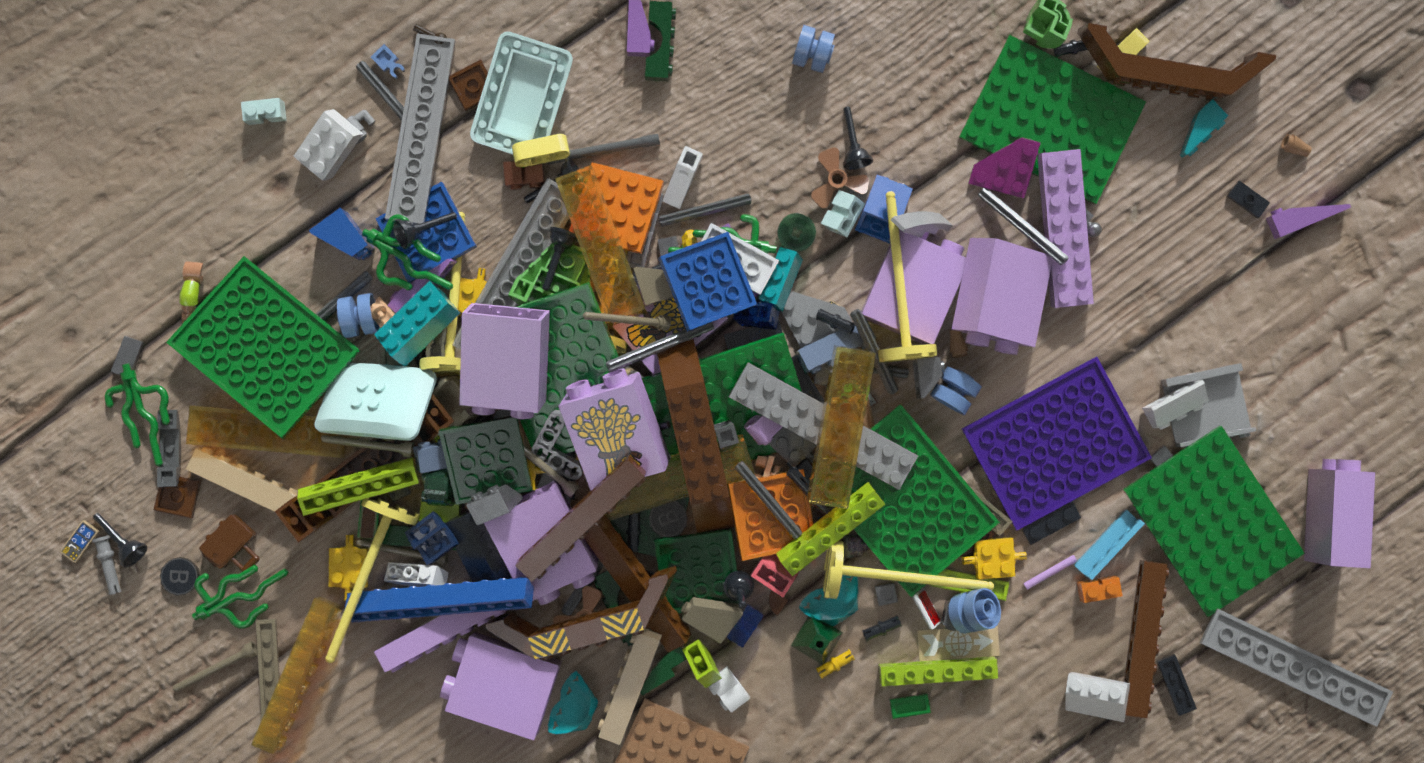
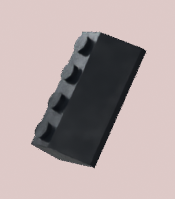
M469 510L445 522L459 543L455 549L472 582L512 578L485 524L476 525Z

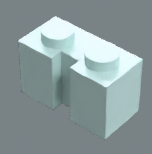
M280 98L241 102L242 118L248 125L263 124L264 119L269 120L271 123L287 121L285 102Z
M838 190L832 202L833 208L831 211H827L821 224L834 233L848 237L865 203L852 194Z

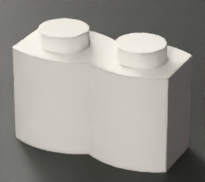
M726 666L719 672L722 679L708 688L714 696L718 694L721 698L719 703L724 710L727 711L729 709L732 713L748 701L750 696L732 671Z

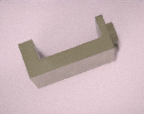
M446 376L438 381V386L433 389L432 393L454 420L450 427L473 423L479 415L472 412V406L460 405V380L458 377L448 378Z

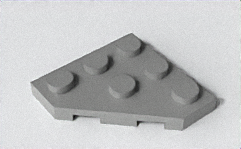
M791 292L782 313L798 344L803 348L840 330L830 328V325L816 320V314L819 309L834 315L839 314L841 318L852 322L845 307Z

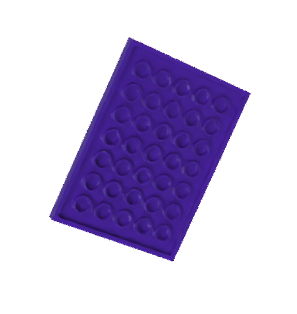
M1098 357L1088 360L961 428L1009 519L1013 521L1012 525L1016 531L1152 458Z

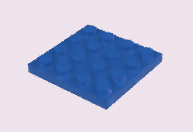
M443 182L434 185L430 189L425 222L452 212L456 213L457 218L424 230L417 236V239L421 241L426 249L441 256V261L435 262L423 256L416 250L414 245H411L409 249H403L401 246L394 247L408 255L412 267L416 271H430L447 259L455 260L477 248ZM386 213L375 218L382 233L388 221L385 219ZM392 229L389 237L396 239L394 229ZM395 257L407 282L415 281L416 279L406 272L402 260Z
M729 232L658 257L687 331L757 305Z

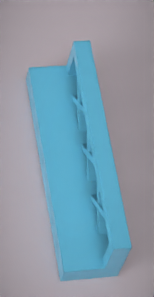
M1125 509L1077 560L1074 566L1086 578L1093 580L1145 523L1140 519H1136Z

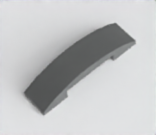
M158 410L157 422L160 430V453L163 464L160 468H157V487L178 486L181 466V430L178 410H167L170 419L168 425L162 423L160 410Z

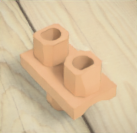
M378 297L376 302L370 306L372 318L380 328L395 315L381 297Z
M770 455L768 457L758 456L755 465L765 468L764 474H753L757 478L779 474L780 466L775 465L774 471L770 472L775 457Z

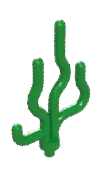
M400 214L391 216L386 223L383 233L376 229L370 231L367 229L363 230L362 236L366 237V242L377 247L381 252V258L376 269L377 278L381 283L388 286L397 285L408 291L413 287L411 283L397 277L388 278L384 275V269L388 262L389 254L402 260L406 272L412 278L428 279L448 290L453 289L451 282L431 272L414 270L408 255L394 248L399 247L400 244L397 239L389 237L393 229V222L396 219L409 221L407 217ZM417 239L412 244L423 256L435 262L441 261V256L426 249L420 240Z
M743 214L740 216L742 222H749L752 225L751 240L743 239L732 228L720 227L767 254H776V246L769 245V241H758L759 222L752 215ZM694 230L692 235L703 238L707 230ZM670 247L668 249V253L674 252L682 248Z
M130 363L123 364V372L120 373L123 384L113 386L105 392V404L108 408L113 407L112 396L125 391L126 401L122 407L121 417L123 423L130 431L134 448H140L141 442L137 427L129 417V411L133 402H135L138 414L150 424L149 441L155 465L160 467L163 461L157 441L158 422L151 413L145 410L141 394L154 392L160 394L159 410L161 420L164 425H168L170 423L167 411L169 403L168 393L160 385L141 386L137 381L136 371L131 370Z
M253 565L239 574L225 576L219 583L217 594L212 598L202 586L209 579V574L204 573L195 580L194 586L204 603L196 607V612L192 614L193 619L198 620L201 618L205 620L213 614L221 613L236 628L245 629L254 624L258 615L268 610V604L264 603L250 612L245 621L238 620L226 606L236 600H258L269 586L286 577L289 573L288 570L282 569L263 581L253 594L236 592L225 599L223 598L226 593L227 584L230 582H240L258 571V566Z

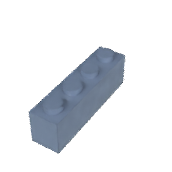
M866 320L874 339H876L868 321ZM855 326L851 335L839 330L799 349L795 355L805 375L810 372L813 375L821 371L822 366L826 364L832 366L839 362V358L843 356L849 358L856 354L855 350L860 348L865 350L867 348Z
M440 439L436 443L421 442L418 446L413 447L416 470L420 473L447 468Z

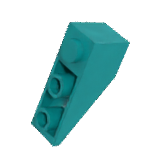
M1213 99L1193 116L1180 152L1182 158L1186 155L1192 156L1198 150L1196 146L1200 142L1204 144L1212 137L1210 133L1214 129L1218 131L1226 124L1224 120L1228 117V114Z

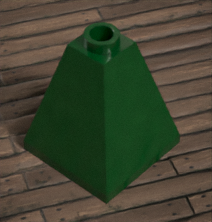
M811 615V617L808 616L791 646L823 665L826 663L843 632L834 626H829L817 620V618Z

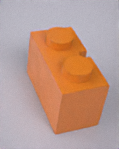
M1117 576L1076 582L1079 599L1083 603L1123 596L1120 578Z

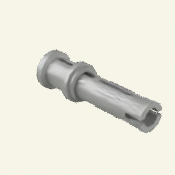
M107 535L92 539V542L95 543L98 553L96 557L101 561L109 595L122 591L112 559L114 551H111L110 536Z

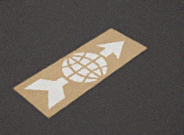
M998 625L993 629L966 634L960 633L957 630L951 631L947 629L917 631L919 661L1000 656Z

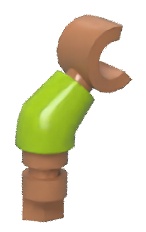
M187 261L183 267L184 283L179 295V304L183 310L182 324L194 312L198 304L199 284L203 281V276H201L203 263Z

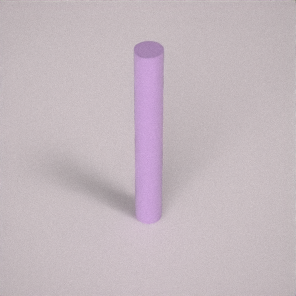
M1074 555L1068 557L1023 583L1027 590L1074 564L1077 562V559Z

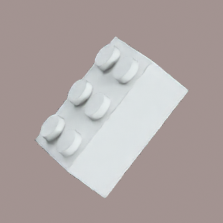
M334 109L324 111L294 157L322 181L333 178L363 133Z

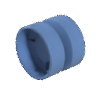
M803 25L792 64L804 67L808 59L811 58V70L823 73L826 63L829 64L835 46L832 45L835 34L822 31L819 39L816 40V28Z
M372 293L358 295L357 306L352 296L338 298L337 319L345 338L359 336L360 325L365 335L374 334L380 329L371 314L370 306L376 302Z
M947 366L941 379L948 386L936 384L930 395L948 408L966 415L972 404L964 396L976 398L982 386L965 372Z
M982 588L955 594L949 603V617L954 628L960 633L966 634L993 629L998 625L1001 618V607L997 596L990 589Z

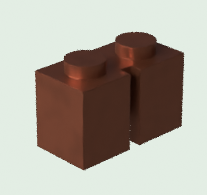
M514 161L503 162L505 186L510 188V190H521L522 186H529V188L535 189L540 188L545 183L543 163L527 167H517Z

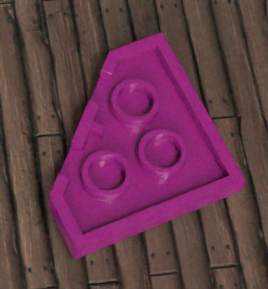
M1021 137L985 159L980 160L973 165L968 184L1024 198L1041 142Z

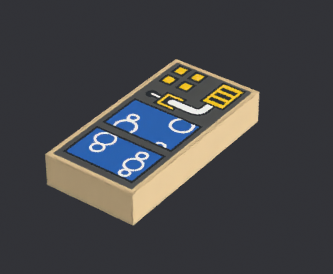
M82 520L60 552L77 563L91 545L92 539H95L100 531L87 521Z

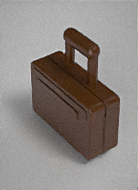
M237 514L229 515L226 520L220 521L219 527L212 534L206 535L205 542L199 547L202 555L214 567L219 569L226 568L232 562L243 572L249 567L256 565L260 560V557L247 546L257 534ZM243 549L252 557L244 566L235 559Z

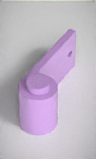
M763 415L752 417L744 425V428L758 445L769 444L773 439L772 437L783 427Z

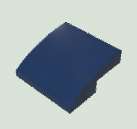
M436 512L430 513L405 532L413 549L419 550L426 565L433 564L459 545L451 530Z

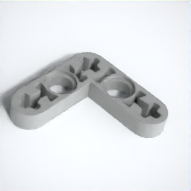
M554 410L546 420L531 452L556 472L569 479L577 480L583 474L580 461L553 447L565 425L560 410ZM556 416H559L560 419L556 427H552ZM550 431L553 433L554 438L547 440L544 437V432ZM540 448L543 449V453L541 455L537 454ZM549 452L552 453V454L550 455L549 459L547 460L546 458H547ZM555 456L560 457L562 464H554L552 458ZM566 462H568L569 464L567 465L566 469H564L563 467L565 466ZM574 466L577 467L575 474L572 473Z

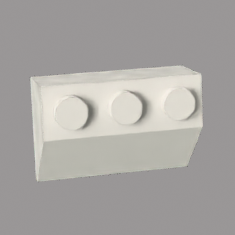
M1203 380L1192 381L1143 407L1142 409L1152 428L1162 430L1171 425L1170 421L1174 419L1179 421L1187 417V412L1191 410L1196 412L1204 408L1203 404L1208 402L1205 383Z
M1071 672L1068 674L1066 687V710L1124 722L1130 683Z

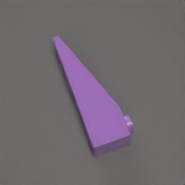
M629 0L627 55L649 57L651 56V51H654L655 40H651L641 0Z
M1350 204L1302 207L1289 208L1284 211L1282 208L1270 212L1272 216L1267 217L1266 220L1274 239H1277L1347 210L1351 206Z
M447 259L428 272L444 279L457 261ZM416 279L411 282L413 287L410 291L404 288L396 291L390 297L391 301L387 306L397 313L430 280Z

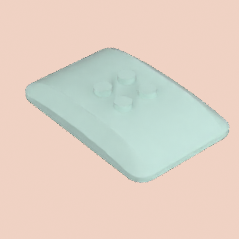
M503 32L498 39L471 127L470 136L472 140L476 143L513 154L512 146L515 143L550 136L572 66V54L565 49L516 33Z
M350 363L326 390L315 420V428L321 433L412 440L420 431L437 376L432 370H421L414 367Z

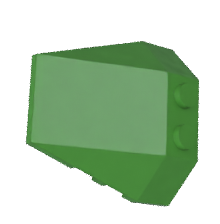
M551 243L541 253V256L516 278L508 296L520 306L590 282L592 252L575 245L565 249L564 253L561 254L550 290L544 291L542 287L554 254V244Z

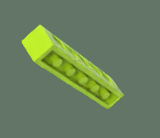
M412 457L298 489L297 499L303 516L419 484L418 473Z
M867 482L804 531L799 538L794 539L777 552L776 555L787 571L794 576L883 507L885 503Z
M993 656L878 664L881 686L998 679L997 659Z

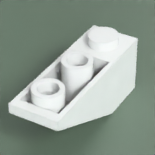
M687 146L684 147L662 202L678 209L681 208L701 163L703 153Z
M389 562L384 581L416 587L444 585L447 582L449 573L434 565Z

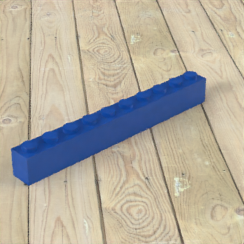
M517 577L516 579L500 578L493 581H465L458 584L445 583L444 585H426L424 587L410 586L408 588L363 591L351 622L532 608L534 586L528 578ZM348 593V594H347V599H346L345 608H346V605H347V603H348V600H349V598H350L351 593Z

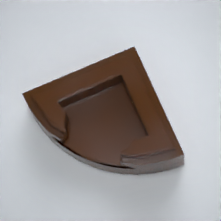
M771 590L769 605L773 613L778 616L788 599L781 597Z

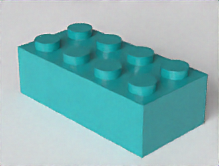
M429 281L374 335L393 359L406 366L460 312L443 291Z

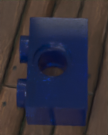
M757 302L755 306L734 313L733 319L740 326L777 329L780 310L773 303Z
M748 603L742 610L743 615L726 636V638L742 648L764 616L761 611Z

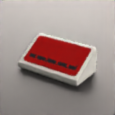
M924 588L920 589L912 598L928 628L932 630L941 623V619Z

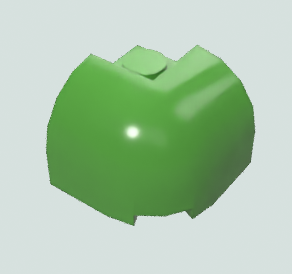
M1037 0L1027 16V23L1023 33L1036 39V45L1049 49L1059 47L1066 41L1073 21L1065 8L1067 5L1060 0Z

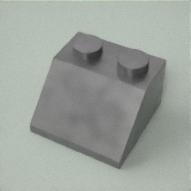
M940 357L916 359L913 361L916 399L925 398L940 380L942 373L945 372L944 361H941Z
M495 485L484 494L478 492L472 495L471 500L466 506L476 525L511 512L523 497L507 485L501 487Z

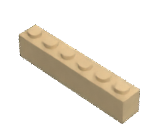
M203 447V449L196 448L186 470L274 512L298 495V490L293 488L288 490L282 487L283 483L274 479L271 482L265 479L266 475L257 471L252 473L248 471L249 467L241 463L235 465L231 463L232 459L229 457L214 455V451L207 447Z
M645 629L644 633L632 636L630 643H633V647L631 650L627 649L623 659L627 662L625 668L620 667L617 675L620 681L618 685L614 684L610 695L614 697L612 702L608 701L604 712L607 715L605 719L601 718L597 729L601 731L598 737L618 745L621 744L659 645L661 634Z

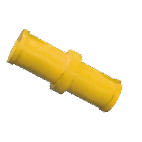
M848 649L835 658L831 657L830 661L817 667L816 670L820 673L821 679L836 670L837 672L840 671L841 667L854 661L855 658Z

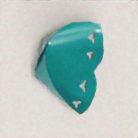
M842 575L837 599L824 598L823 588L816 589L802 600L799 609L804 614L810 617L813 615L817 620L829 626H835L843 622L858 610V578ZM853 577L851 582L849 580H846V578ZM821 595L820 600L814 599V597ZM809 602L810 608H804L805 606H807V603Z
M575 671L564 682L561 689V700L551 710L548 722L549 733L556 735L586 730L598 707V699L582 676ZM570 687V689L572 690V692H570V693L567 695V692L569 691L568 688ZM561 708L562 714L556 715L557 713H559V709ZM556 721V724L558 725V727H555V728L553 729V727L555 726V725H554V722Z

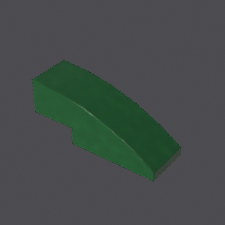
M682 646L666 653L658 661L642 686L640 692L642 696L675 676L673 668L687 659Z

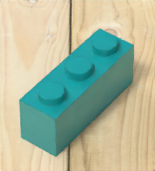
M779 247L775 257L779 262L765 285L759 300L765 307L783 312L803 259L798 252Z

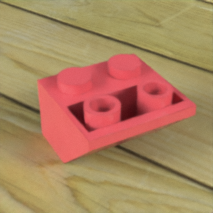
M773 554L761 557L750 575L781 597H784L798 573L792 576L782 565L778 556Z

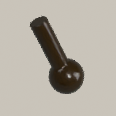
M415 24L413 31L419 34L447 38L444 33L435 34L418 24ZM435 41L436 44H443V43H444V42H441V41Z

